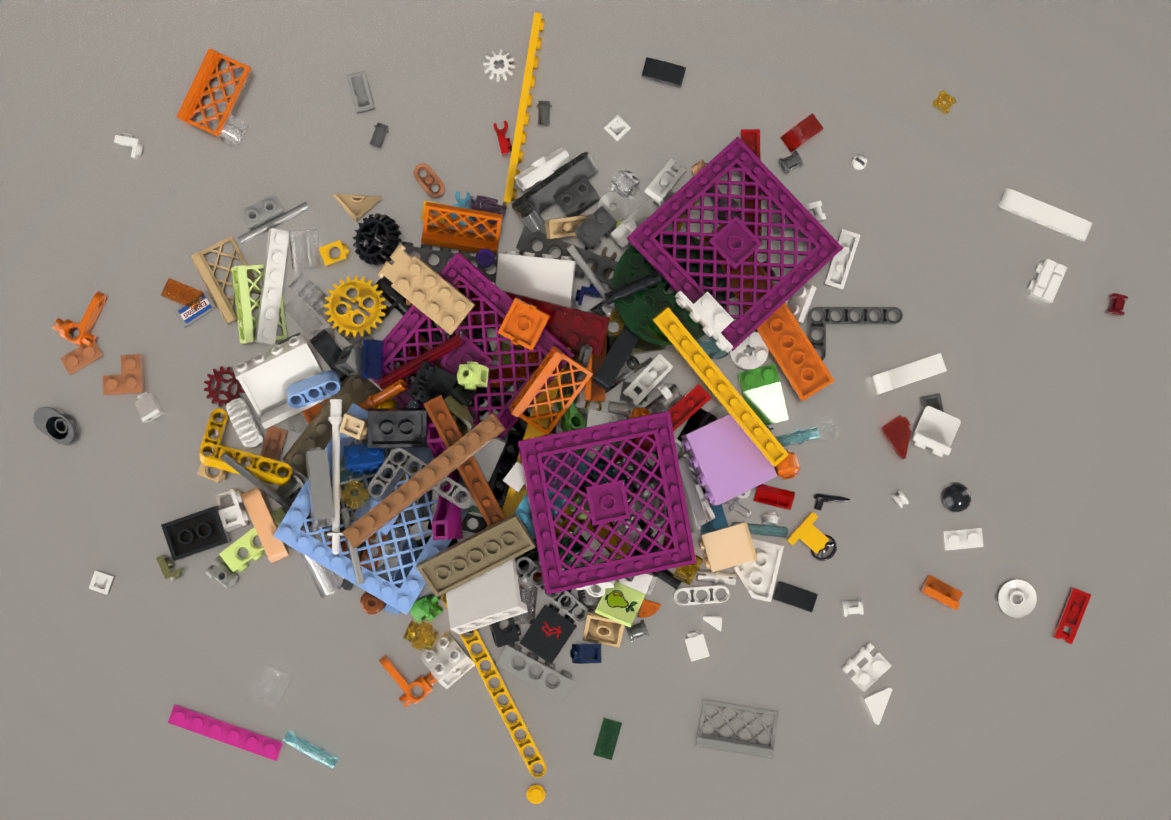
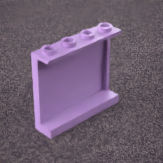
M730 414L688 434L681 435L682 447L688 452L690 456L689 462L696 469L698 474L697 480L704 487L706 500L712 506L720 505L777 477L774 467Z

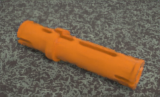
M399 379L379 393L368 396L367 400L357 406L367 412L368 409H376L379 405L407 390L408 387H405L407 384L403 379Z

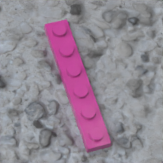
M174 704L168 723L275 761H277L283 742L176 704Z

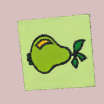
M615 581L614 588H606L605 594L601 597L595 613L631 628L646 594Z

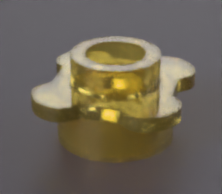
M940 91L939 97L933 101L934 107H939L943 113H948L952 104L956 103L955 97H951L946 91Z

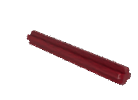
M455 335L377 380L379 387L385 389L399 379H403L419 370L423 361L431 363L463 344L462 339L459 335Z

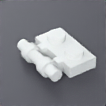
M870 642L865 647L862 646L859 652L852 659L849 658L846 661L847 664L842 667L846 674L851 669L856 672L850 678L863 692L891 667V664L879 652L872 657L870 652L875 647ZM865 657L868 661L859 668L857 664Z

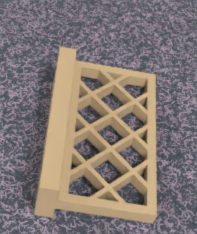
M232 235L199 253L191 255L193 264L227 325L237 320V315L232 309L235 297L226 296L223 292L225 284L233 287V283L226 282L228 273L232 272L230 269L232 260H239L243 265L248 266ZM231 242L234 248L232 255L221 252L224 244ZM208 252L218 254L215 264L207 262L204 255ZM220 255L231 258L228 268L217 265ZM216 268L227 271L224 281L216 279L214 276ZM247 270V277L253 282L255 277L251 270ZM251 289L249 292V295L251 294V292L260 295V293L256 290Z

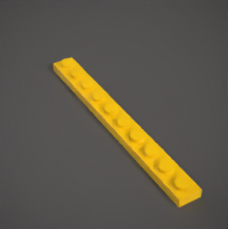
M534 12L503 201L506 204H512V200H516L517 189H514L516 181L514 177L520 174L521 171L517 170L518 162L522 163L524 151H520L521 143L525 144L527 132H523L524 124L528 125L530 113L526 112L527 106H531L533 95L530 94V87L535 86L536 76L533 75V69L538 67L539 57H536V51L541 49L542 38H539V32L544 30L545 19H542V13Z
M666 307L652 320L769 463L773 467L777 466L789 455L673 312Z

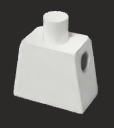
M647 573L634 576L632 581L629 580V577L619 579V583L644 594L651 595L658 577Z

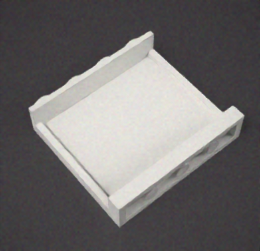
M504 250V254L499 253L496 285L504 291L571 307L575 264L577 262L572 261L573 257L561 256L560 260L553 259L554 255L542 254V258L535 257V253L523 252V256L516 255V251Z
M303 334L294 336L289 341L275 345L272 349L259 353L254 358L240 362L233 367L235 377L239 380L256 410L264 429L330 398L327 397L297 409L288 405L287 389L291 384L322 373Z
M515 558L446 593L450 629L459 635L528 612L527 605L521 601Z

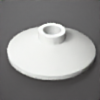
M1019 579L1005 583L998 594V603L1001 610L1006 615L1014 618H1022L1030 614L1035 608L1037 601L1034 588L1028 582ZM1014 595L1020 597L1018 602L1013 601Z

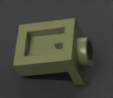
M166 555L156 558L165 579L170 578L172 581L181 577V572L185 571L183 567L172 571L171 568L174 565L170 557L166 558Z

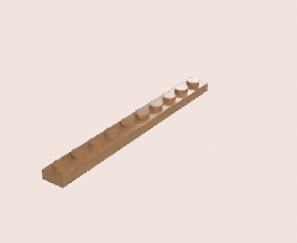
M493 413L343 531L352 547L357 548L506 430L497 416Z

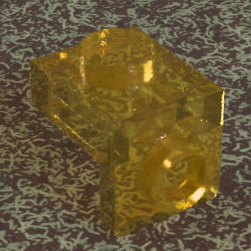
M695 555L696 563L677 567L673 577L690 585L703 558Z

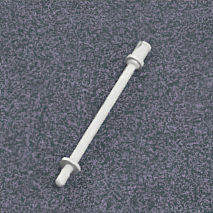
M330 399V417H328V421L332 424V500L335 518L332 524V532L327 533V536H332L333 554H339L340 536H345L343 532H340L339 429L343 420L342 399Z

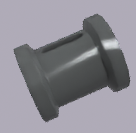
M794 151L792 155L784 159H779L780 165L786 174L797 166L801 167L804 165L797 151Z
M641 620L639 624L631 626V628L625 626L631 642H634V639L649 636L644 620Z

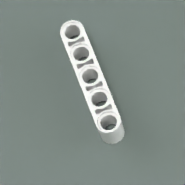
M1005 188L998 205L1002 209L1084 242L1092 226L1091 222L1009 188Z

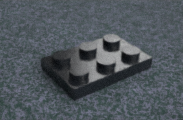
M426 408L368 409L367 447H426Z

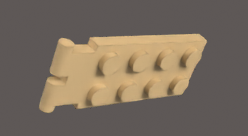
M399 244L390 256L395 261L394 264L386 261L377 272V275L382 279L384 276L393 283L391 285L392 288L447 333L452 335L476 304L417 256L412 258L404 251L406 247Z

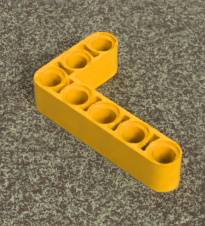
M222 408L214 409L210 414L200 446V462L210 467L241 475L220 459L221 455L225 452L239 464L248 462L250 465L243 467L261 481L279 486L287 485L292 475V468L289 464L221 445L228 415ZM221 418L223 421L217 422L214 419ZM209 435H216L218 438L212 439ZM204 452H211L212 455L206 456L204 455ZM266 467L268 471H261L259 468ZM284 472L287 476L282 477L278 473Z

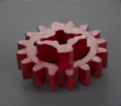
M220 366V371L213 369V375L207 374L210 380L204 381L208 385L207 388H204V391H209L206 398H213L212 404L218 402V407H222L223 403L226 406L230 401L242 398L240 393H245L239 380L236 379L234 371L231 372V367L228 366L227 370H225L223 366ZM222 374H229L233 378L227 380L222 376ZM216 380V388L212 389L213 382ZM223 382H224L225 384L231 383V384H229V386L227 387V389H228L227 392H226L225 390H221V391H220V388L223 387V386H222V383H223ZM237 385V391L234 395L233 388ZM224 394L227 400L219 399L216 396Z

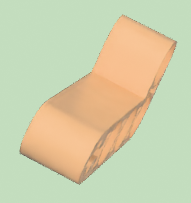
M257 487L241 494L243 503L270 562L274 563L289 556L285 543L273 537L278 527L267 505L268 501L264 492Z

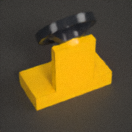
M811 511L786 540L791 545H794L798 539H801L811 549V554L815 559L826 561L836 553L837 543L831 536L824 535L813 525L818 516ZM834 545L831 554L822 558L823 554L829 550V547ZM814 552L816 554L819 552V557H816Z

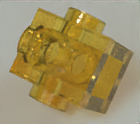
M359 480L349 481L348 484H344L345 490H341L342 502L345 501L346 507L361 509L362 506H366V500H369L368 488H365L364 483H360ZM358 491V495L352 496L351 492Z
M411 620L403 638L411 642V646L420 651L422 648L431 650L438 633L432 630L433 626L426 622L418 624Z

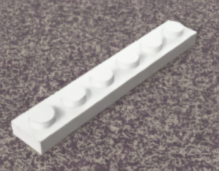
M269 229L254 341L257 343L271 345L275 344L289 231Z

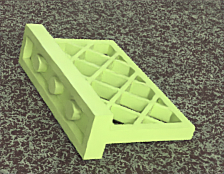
M265 264L242 265L231 268L240 344L254 343L255 341L254 329L256 328L257 320L252 316L251 311L255 306L259 309L258 302L260 301L261 289L255 284L260 277L263 278ZM247 270H253L258 274L253 282L247 278ZM252 288L260 293L256 301L249 295ZM282 295L279 310L280 322L278 321L282 336H276V340L287 338Z

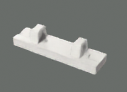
M670 190L660 203L651 197L618 226L610 236L623 249L630 243L626 238L658 209L653 202H656L661 207L675 193Z

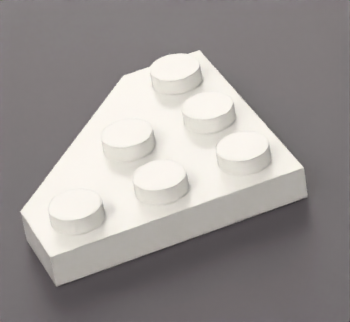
M752 539L758 560L736 565L733 568L752 598L771 602L784 546Z

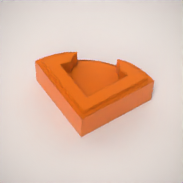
M644 599L637 617L646 618L652 616L659 610L661 604Z

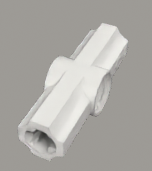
M561 147L550 153V155L540 158L531 164V167L514 177L516 184L524 191L538 181L541 182L555 173V170L571 161L568 152Z

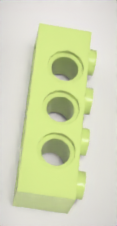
M283 507L272 513L278 527L287 514ZM255 527L219 554L232 572L238 570L240 573L249 566L247 562L251 559L256 561L264 555L262 552L264 550L263 545L259 547L254 543V538L258 536ZM242 547L248 550L246 558H242L239 555V550Z

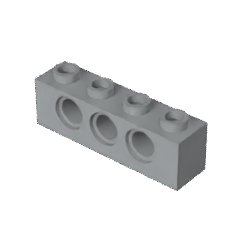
M514 643L505 646L496 666L560 701H564L574 683V680L571 679V674L564 670L561 673L554 670L556 666L547 661L544 664L538 661V656L530 652L528 654L521 652L522 648ZM522 657L525 662L524 665L516 667L513 663L514 658ZM533 666L541 668L539 676L531 674L530 669ZM550 675L557 676L558 683L556 685H550L547 682V678Z

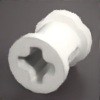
M862 598L854 601L842 600L844 617L857 613L864 615Z

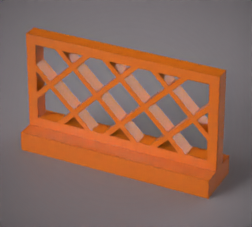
M209 48L176 117L185 123L219 137L252 68ZM221 59L226 60L228 68L219 71L218 65ZM239 67L244 68L242 76L235 78L233 70ZM230 72L232 80L223 83L221 75ZM218 77L220 85L211 89V80ZM234 84V93L227 96L225 87ZM222 89L224 97L215 101L213 92ZM210 94L212 102L203 106V97ZM225 101L227 107L225 111L219 113L217 104ZM213 106L216 115L207 118L205 109ZM201 111L204 120L197 123L192 121L195 114ZM217 119L219 124L214 131L210 129L208 122Z
M426 202L421 243L475 253L481 249H489L493 252L494 256H497L503 214ZM429 209L437 210L439 214L434 216ZM456 213L459 217L453 219L449 214ZM473 216L478 220L471 222L467 217ZM444 217L448 222L442 224L438 219ZM462 220L467 224L463 228L458 224ZM487 220H497V223L491 226ZM434 222L438 227L429 226V224ZM481 223L486 227L482 231L477 227ZM453 225L457 230L447 228ZM472 229L475 233H470L466 231ZM491 232L494 236H488L485 234Z
M553 346L509 406V410L512 415L520 417L544 434L549 435L593 373ZM564 359L569 362L570 369L559 371L558 364ZM582 371L586 374L582 380L574 381L573 372ZM571 373L572 382L561 384L560 375ZM557 375L558 385L547 387V379ZM573 386V393L563 397L562 388ZM559 388L560 397L550 399L548 390ZM546 391L547 400L536 402V394ZM561 401L562 408L560 411L552 412L550 403ZM548 404L549 413L538 415L537 406ZM535 407L536 415L527 417L523 412L526 408ZM550 417L551 423L547 428L540 425V418Z

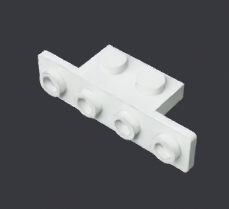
M682 291L675 295L677 304L683 309L686 308L690 313V318L696 323L699 322L703 326L704 333L709 337L712 336L717 341L716 345L719 349L725 350L728 353L733 346L721 332L734 319L708 292L694 304Z

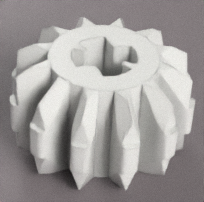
M499 49V55H496L495 51L492 50L493 57L489 55L485 57L490 62H483V66L489 67L484 70V73L492 72L489 76L490 80L496 76V82H500V76H503V80L507 81L505 74L513 76L512 71L509 69L516 68L515 65L510 64L514 62V58L507 59L510 55L508 51L503 56L502 49ZM503 62L504 68L495 69V63Z

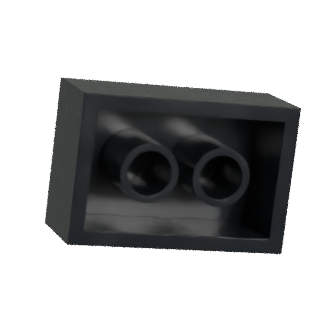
M218 506L161 524L173 561L231 542L228 532L223 527Z

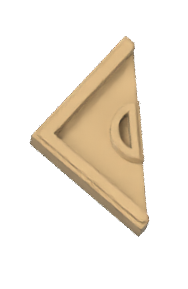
M332 195L355 222L360 220L382 200L380 196Z

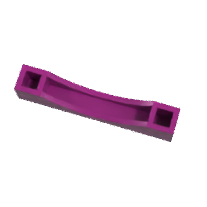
M434 423L426 424L427 444L434 458H437L447 448ZM456 468L447 477L459 484V471ZM446 485V486L443 488V491H444V492L449 491L450 488H451V485ZM439 495L436 512L432 519L433 540L463 539L461 508Z

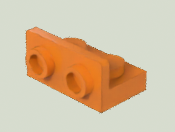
M932 575L927 577L920 590L954 610L958 609L960 605L958 602L963 592Z

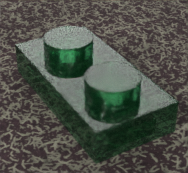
M603 718L593 755L612 760L622 722Z

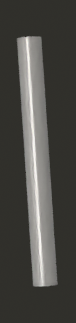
M304 202L243 234L238 239L243 244L304 212L309 207Z
M569 245L566 249L605 300L604 293H608V291L574 245ZM614 303L610 304L609 307L613 308Z
M348 507L340 509L345 530L352 525ZM347 540L357 585L364 584L357 548H353Z

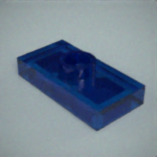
M363 340L361 379L382 380L384 341Z

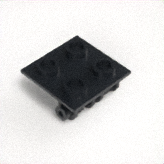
M423 361L407 396L412 397V400L417 403H424L440 394L443 399H446L457 382V376Z

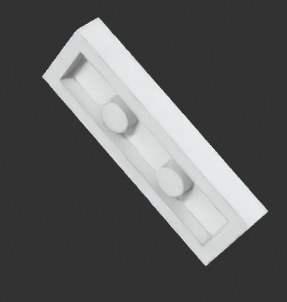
M844 229L841 230L838 243L843 249L833 257L825 285L841 290L844 289L860 234Z

